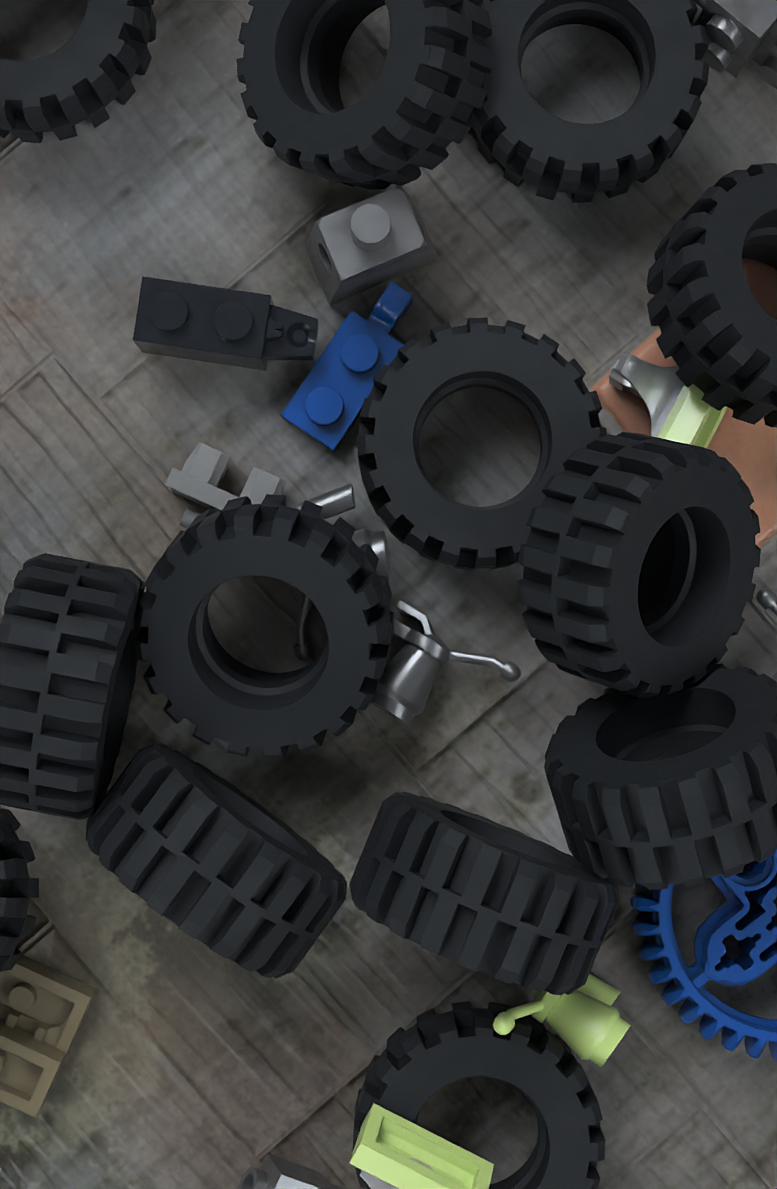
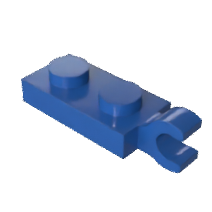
M391 281L375 305L368 320L351 310L281 414L282 418L335 452L359 417L364 400L369 397L374 386V378L384 364L389 365L398 356V349L403 346L402 343L390 335L411 306L413 295Z

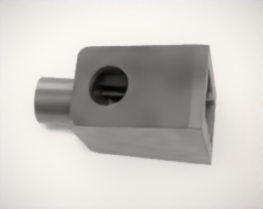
M402 186L391 188L320 218L315 222L305 245L306 252L329 306L439 260L417 205Z

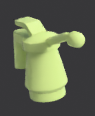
M590 973L585 985L572 994L553 995L544 990L541 992L533 990L535 995L533 1002L501 1012L493 1022V1028L496 1033L506 1035L514 1028L515 1019L531 1015L540 1023L546 1020L582 1060H591L600 1068L631 1026L620 1018L618 1010L611 1006L621 991Z

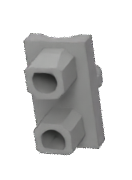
M199 442L186 460L182 471L172 467L165 486L171 488L170 491L219 512L232 499L248 496L253 505L261 504L266 494L283 495L285 482L275 475L253 467L240 497L219 489L232 459L229 455ZM186 508L179 525L188 529L200 513Z

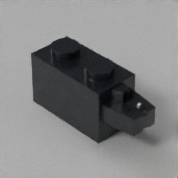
M142 276L133 341L143 353L266 371L268 360H313L317 345L319 323L317 318L274 306L271 295Z

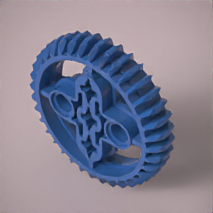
M777 849L773 856L761 863L755 861L754 865L743 873L724 878L723 874L710 877L726 898V902L709 914L697 928L693 941L695 962L691 966L686 965L673 930L671 902L674 884H669L668 889L651 890L650 895L638 894L632 896L631 906L634 909L650 911V917L638 919L632 923V930L636 935L654 936L653 940L645 942L638 947V954L642 960L661 958L660 962L650 968L647 975L653 984L664 983L672 979L661 993V998L665 1003L670 1006L686 998L680 1007L678 1016L685 1024H690L703 1015L698 1031L704 1038L710 1040L723 1027L721 1044L725 1049L734 1051L745 1036V1051L752 1058H759L764 1051L766 1042L769 1041L771 1056L777 1061V1019L758 1017L741 1012L717 999L704 987V984L709 980L726 986L745 985L757 979L773 965L777 964V943H775L777 941V916L775 915L777 907L773 903V900L777 897ZM745 891H750L749 898L753 904L750 905L748 898L745 896ZM730 934L739 940L738 947L742 952L734 960L725 954L726 948L722 943L723 939Z

